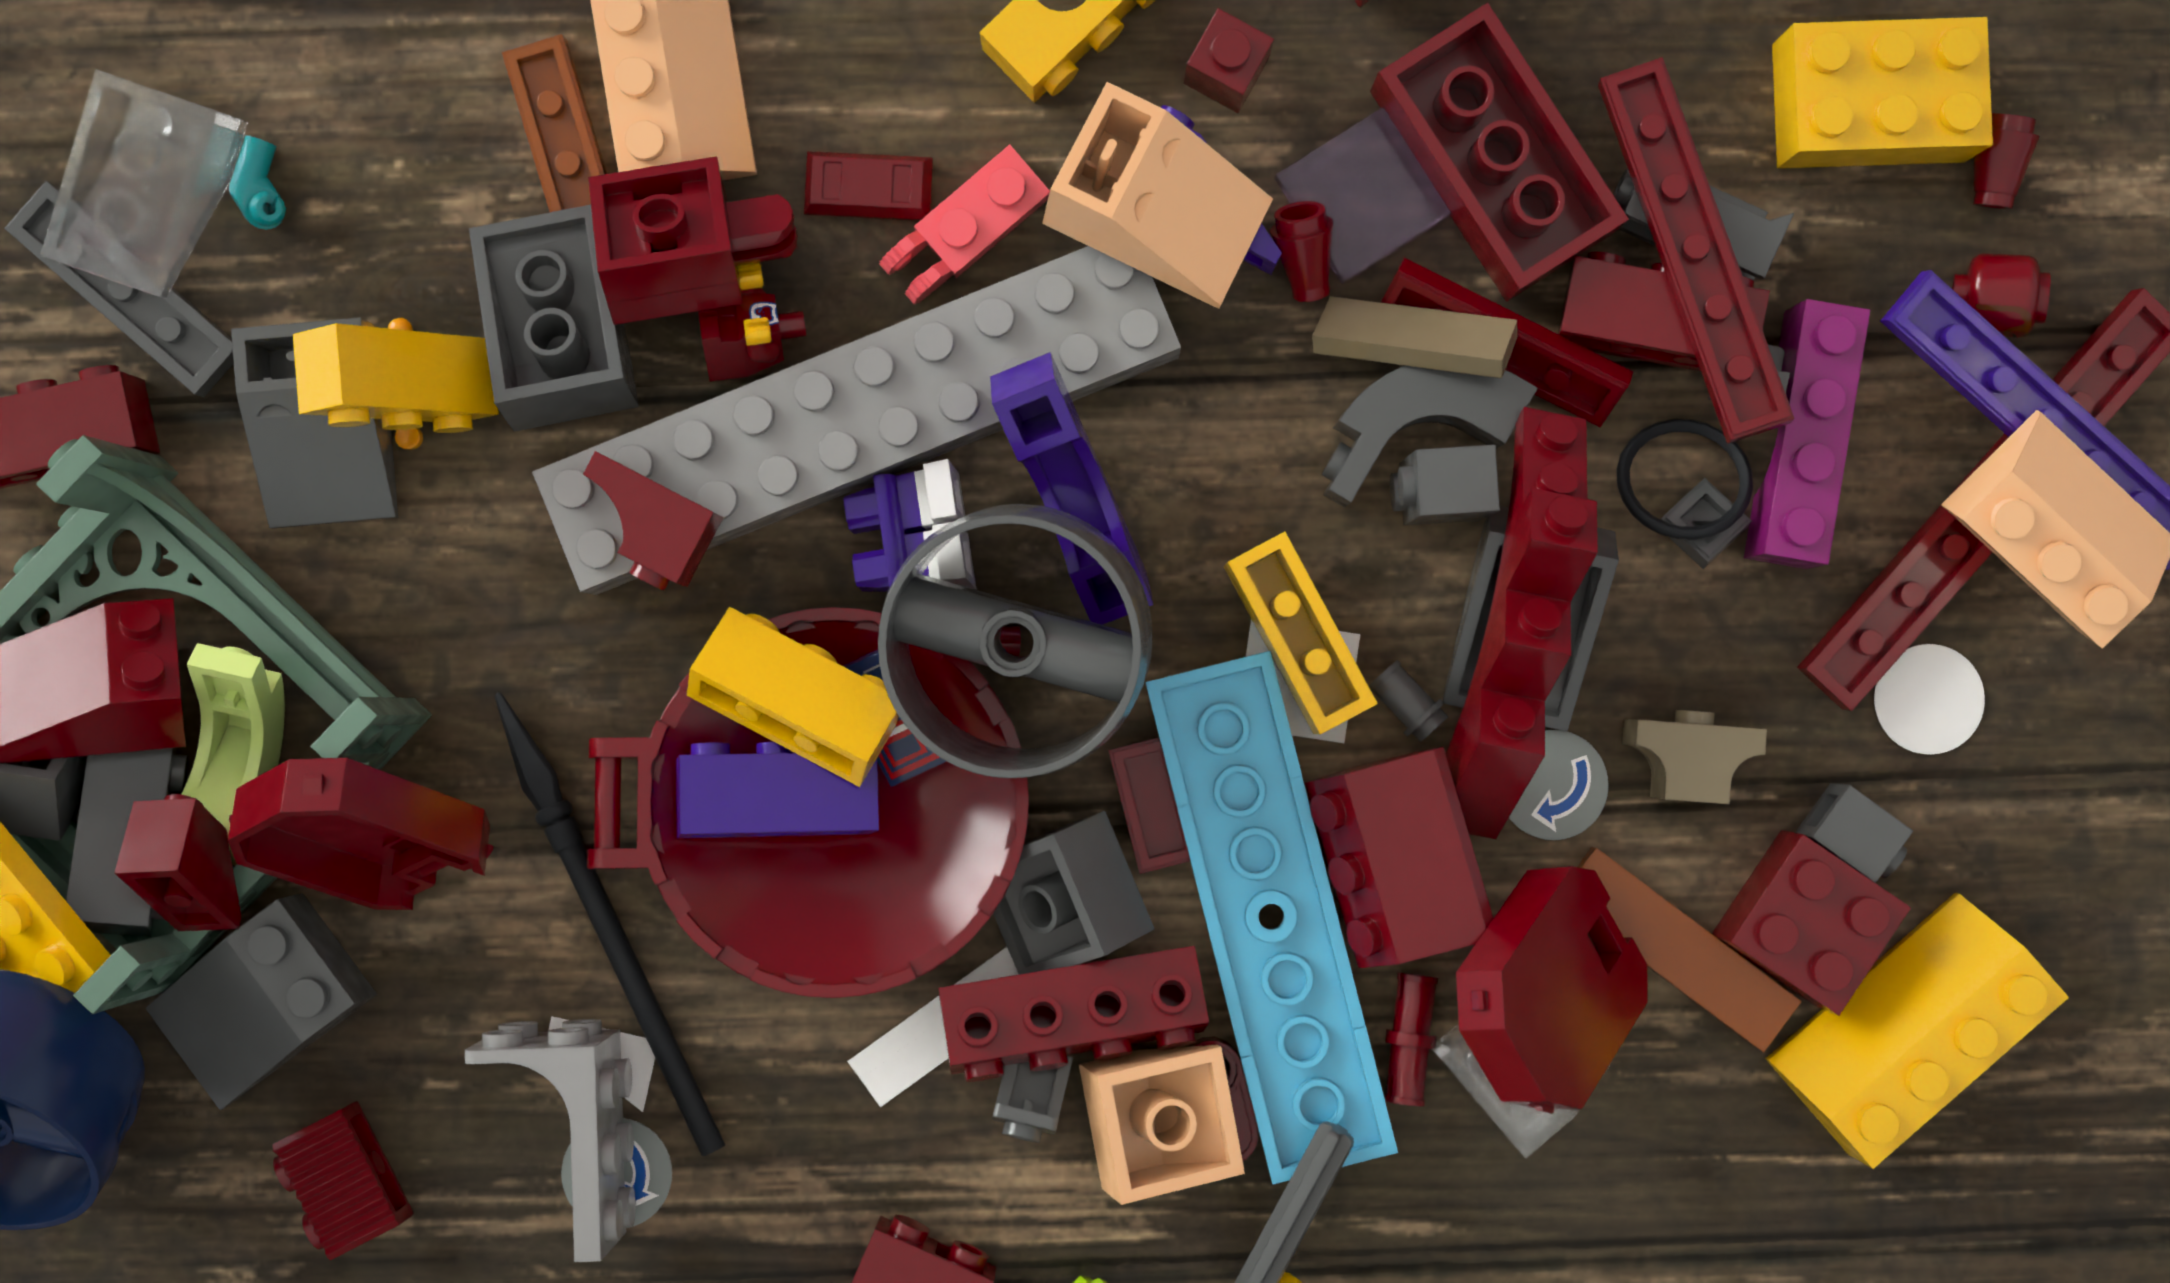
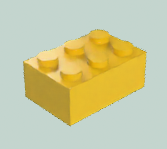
M1987 17L1793 23L1772 44L1777 169L1965 163L1993 145Z

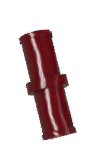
M1397 972L1398 986L1393 1029H1386L1385 1043L1391 1044L1384 1099L1385 1102L1423 1107L1425 1105L1424 1091L1429 1049H1436L1437 1036L1431 1035L1438 978Z

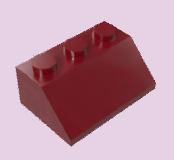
M1444 747L1360 764L1305 782L1310 800L1311 816L1319 831L1329 866V877L1337 893L1347 927V939L1354 952L1358 968L1402 964L1477 943L1493 920V915Z

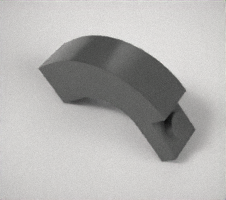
M1402 366L1384 375L1365 389L1346 409L1333 427V429L1354 440V443L1349 447L1340 442L1321 475L1331 480L1323 495L1344 508L1349 505L1387 441L1398 431L1415 424L1441 423L1463 431L1485 445H1495L1497 449L1507 442L1523 407L1528 406L1538 388L1505 370L1502 378Z

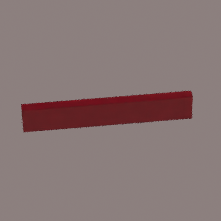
M1663 57L1600 78L1598 84L1600 93L1727 444L1790 424L1795 419Z

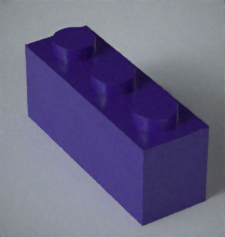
M775 742L757 743L756 754H730L729 743L691 744V755H679L676 760L677 838L872 834L879 830L877 759L862 785L858 787Z

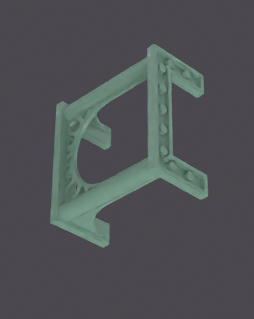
M82 435L79 439L68 441L51 456L48 461V468L50 470L36 485L55 503L71 507L60 517L58 521L60 529L44 546L34 547L18 560L13 569L16 575L0 591V644L42 628L37 621L47 610L50 614V621L47 625L74 615L82 608L99 599L130 590L162 589L193 597L224 615L335 720L310 746L322 758H349L381 770L432 716L415 698L396 697L174 486L171 481L179 473L161 456ZM125 530H131L137 535L142 549L141 562L137 570L128 576H123L117 571L112 557L114 541ZM161 544L169 551L163 556V559L171 560L178 565V569L168 576H162L157 571L161 561ZM95 561L100 572L99 578L89 587H85L80 583L79 577L82 574L87 575ZM193 576H195L202 583V585L192 583ZM73 820L71 821L61 841L11 834L66 900L77 824ZM238 864L233 868L241 916L277 877ZM154 919L151 937L100 933L117 950L73 996L92 1014L163 993L192 968L227 930L178 932L166 920Z

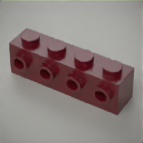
M1195 946L938 988L951 1075L965 1073L966 1082H977L1001 1077L1004 1075L1003 1066L1029 1062L1030 1071L1063 1067L1069 1064L1067 1055L1093 1051L1094 1060L1119 1058L1133 1053L1131 1044L1154 1040L1157 1041V1046L1160 1050L1184 1047L1196 1043L1195 1034L1204 1032L1209 1024Z

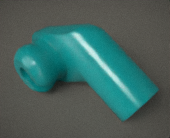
M245 135L229 185V192L250 224L259 229H272L282 222L286 212L283 199L267 177L277 146L262 139Z

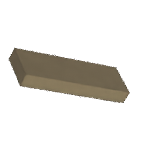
M1330 296L1312 335L1313 353L1502 378L1517 340V320Z

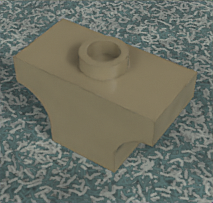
M1676 710L1675 722L1624 719L1622 745H1628L1637 749L1647 759L1651 769L1650 797L1665 800L1730 804L1733 774L1738 766L1748 758L1765 755L1767 729L1714 725L1715 713Z

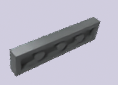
M45 181L4 228L193 394L204 398L234 364L232 338L58 186Z

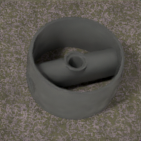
M1030 504L1000 505L970 513L943 526L925 539L905 560L888 590L882 608L878 637L879 665L888 697L895 711L916 739L934 754L959 768L976 774L999 778L1034 777L1053 773L1080 762L1104 745L1121 727L1130 714L1148 673L1152 654V620L1143 586L1135 570L1125 555L1102 532L1089 523L1054 508ZM993 524H1021L1042 528L1072 541L1084 549L1102 566L1116 585L1124 601L1132 633L922 574L936 554L962 532ZM1019 623L1031 632L1034 644L1033 650L1029 655L1014 656L1003 648L1000 634L1004 625ZM909 644L989 666L993 671L1003 676H1025L1114 701L1118 704L1096 726L1069 741L1053 746L1030 749L995 745L966 733L946 718L932 703L916 675L911 660Z

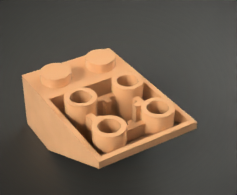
M1106 82L1050 189L1042 224L1219 309L1273 198L1167 110Z

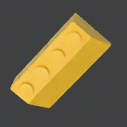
M1954 893L1873 964L1839 1016L1821 1009L1765 1059L1847 1154L1874 1169L2069 997L2022 944L1961 894Z

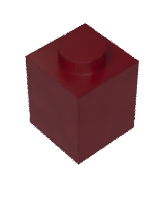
M1217 8L1187 62L1184 84L1239 114L1269 60L1274 38Z

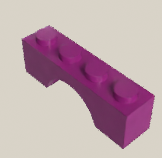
M1805 299L1784 311L1779 347L1783 348L1785 352L1781 371L1790 373L1786 396L1795 419L1790 424L1778 427L1769 468L1753 498L1750 516L1752 522L1748 528L1744 559L1802 569L1829 565L1870 309Z

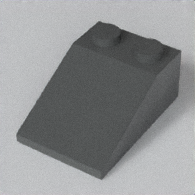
M591 204L469 228L494 404L512 430L516 432L639 407L624 324H613L597 270Z
M1500 506V511L1486 517L1443 695L1444 704L1463 708L1467 698L1492 606L1509 507ZM1598 527V553L1571 601V656L1545 701V727L1566 732L1570 725L1619 561L1615 531Z
M301 893L280 898L271 903L239 927V929L223 939L145 1009L219 1110H223L378 994L305 895Z

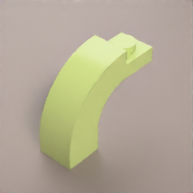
M197 643L189 658L187 667L200 705V736L194 764L181 795H187L201 801L204 807L226 828L227 836H229V815H232L236 789L279 764L285 717L284 684L281 673L265 670L261 657L254 656L238 647L229 646L221 649ZM230 848L232 865L236 866L237 864Z

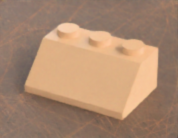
M590 0L618 172L717 156L723 181L757 175L729 0Z
M2038 410L1941 504L2071 626L2102 649L2152 602L2170 559V533Z

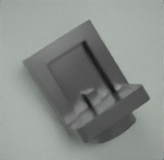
M1067 1056L1069 1064L1066 1066L1042 1071H1030L1029 1062L1005 1065L1004 1075L1002 1076L992 1120L1004 1123L1003 1135L1034 1143H1040L1042 1132L1055 1135L1073 1057Z

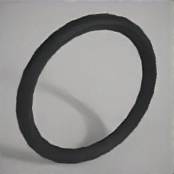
M1671 419L1657 422L1642 429L1625 446L1620 454L1616 469L1617 487L1621 499L1632 516L1645 527L1658 534L1675 539L1697 540L1712 537L1727 530L1742 517L1750 503L1753 491L1752 470L1747 456L1736 442L1727 444L1723 431L1707 423L1689 419ZM1672 432H1690L1702 435L1716 442L1727 451L1737 468L1740 486L1737 499L1731 509L1721 518L1709 524L1695 527L1677 526L1666 523L1651 515L1637 500L1630 484V468L1633 458L1638 450L1649 440Z

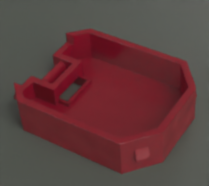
M349 758L288 759L236 789L232 815H229L230 830L228 843L236 864L374 910H413L414 895L435 886L437 871L446 866L462 871L472 868L473 872L485 876L486 860L493 851V845L488 844L490 823L485 809Z
M1574 866L1527 870L1456 972L1459 1031L1501 1102L1533 1108L1549 1114H1554V1109H1583L1648 1003L1647 963L1632 937L1624 938L1606 906L1611 898L1595 870Z

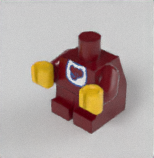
M759 262L738 266L743 304L698 311L702 344L710 382L748 377L784 361L781 340L806 336L803 311L777 314L775 294H766L762 289L764 283Z

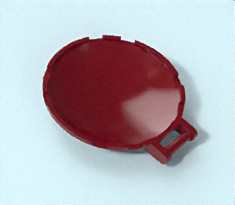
M830 607L806 609L768 619L784 636L803 646L805 644H813L825 649L836 659L837 664L841 666L878 649L881 613L856 608ZM909 644L911 660L916 675L932 703L946 718L966 733L980 740L1009 748H1021L1015 727L1002 702L989 685V682L970 661ZM689 673L679 683L680 687L666 706L660 720L656 721L650 737L589 739V759H595L594 849H587V869H649L654 884L658 886L664 901L676 917V922L698 946L713 959H717L736 973L749 978L757 984L781 992L823 998L862 996L908 983L932 971L962 949L990 919L1002 901L1015 875L1023 851L1029 807L1027 777H990L967 771L947 761L893 787L890 786L877 762L879 830L872 834L677 838L676 760L678 756L691 755V744L729 743L730 754H756L757 743L773 742L688 697ZM622 760H638L637 848H620Z

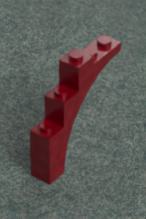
M1523 407L1515 425L1514 466L1509 512L1492 606L1467 698L1445 753L1468 833L1491 839H1497L1545 757V701L1571 656V601L1598 553L1597 501L1589 500L1587 494L1586 419L1529 407Z

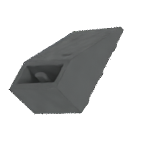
M361 317L231 329L236 395L269 528L398 518L391 430L382 429L381 419L370 418V424L364 426L331 427L328 426V416L299 414L293 334L335 323L378 327Z

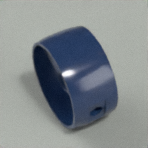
M0 969V1229L31 1230L47 1228L66 1223L83 1214L93 1204L116 1166L121 1143L126 1132L133 1124L139 1108L145 1080L144 1060L132 1037L105 1011L92 1014L73 996L75 993L66 988L27 974Z

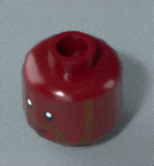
M1984 253L1972 259L1967 275L1954 274L1952 289L2003 336L2022 338L2032 331L2034 323H2045L2051 274L2040 272V265L2032 256Z

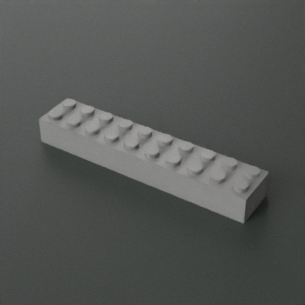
M1087 246L532 471L580 592L598 595L635 580L637 577L629 573L634 561L617 553L623 542V529L615 505L599 485L583 475L595 451L724 517L707 548L709 550L874 482V475L896 474L1004 430L992 405L990 376L1051 352L1073 402L1178 359L1181 345L1153 277Z

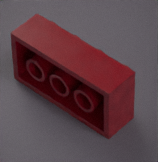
M1488 2L1378 72L1370 93L1506 302L1574 260L1575 256H1580L1610 237L1629 220Z

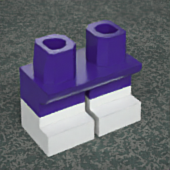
M949 459L923 464V470L897 476L893 474L874 475L875 487L858 491L843 498L846 521L849 530L853 534L881 529L883 549L853 554L852 564L855 583L862 592L888 591L905 560L925 539L943 526L965 516L959 473ZM966 531L962 532L946 544L931 560L922 575L976 589L968 533Z

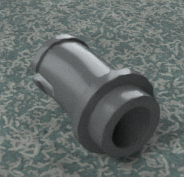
M1398 660L1369 685L1371 692L1373 691L1407 727L1403 732L1406 737L1413 734L1422 742L1449 717L1440 708L1444 702L1441 699L1435 702L1404 670Z

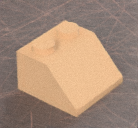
M1206 1045L1165 1050L1132 1051L1133 1053L1119 1058L1094 1060L1079 1064L1102 1190L1121 1205L1245 1174L1221 1046Z

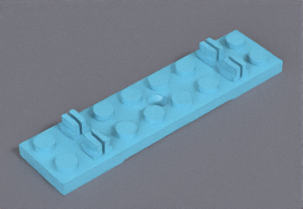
M1271 651L1145 682L1272 1184L1291 1179L1316 1130L1325 1121L1344 1127L1354 1138V1145L1342 1167L1398 1153L1318 836L1311 816L1310 805ZM1268 904L1278 905L1283 911L1282 923L1272 929L1265 928L1259 921L1260 910Z

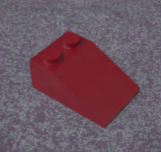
M173 598L103 603L0 644V763L186 747L179 649Z

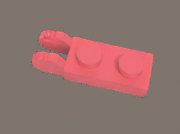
M1009 144L914 226L915 231L906 235L896 246L891 248L882 257V260L879 261V265L890 275L895 271L903 269L926 246L930 247L941 261L918 275L905 291V295L916 305L939 288L951 276L959 277L1048 200L1050 190Z

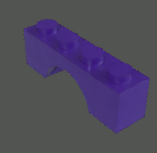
M1051 352L990 376L991 398L994 410L1018 462H1021L1027 469L1045 507L1069 513L1089 523L1110 539L1125 555L1135 570L1143 586L1149 606L1154 605L1146 569ZM1056 534L1068 573L1090 622L1103 625L1128 615L1116 585L1102 566L1084 549Z

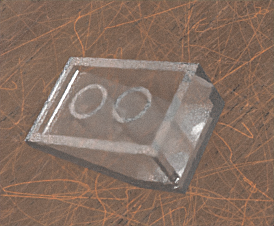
M95 70L40 256L162 298H167L230 183L248 122Z

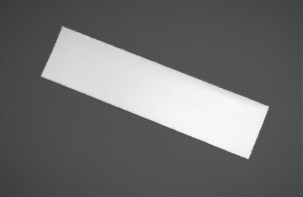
M1006 947L954 985L1019 974ZM939 996L847 1061L880 1107L948 1059Z

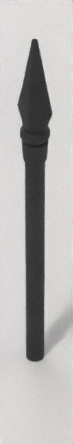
M497 692L494 695L522 791L538 811L535 815L536 822L540 826L547 827L544 833L555 853H559L701 1155L711 1154L725 1146V1143L596 870L587 869V851L582 843L584 840L575 816H569L573 810L572 805L568 800H563L556 772L502 693Z

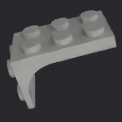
M600 1019L562 1022V1028L552 1029L548 1032H538V1022L535 1021L498 1024V1030L482 1033L481 1041L465 1049V1064L511 1063L525 1066L543 1075L558 1090L565 1102L570 1119L574 1262L602 1261L625 1235L626 1227L634 1225L636 1213L634 1188L625 1187L624 1162H631L633 1157L634 1133L631 1123H623L622 1098L629 1097L631 1094L632 1068L629 1058L621 1059L620 1029L602 1030Z

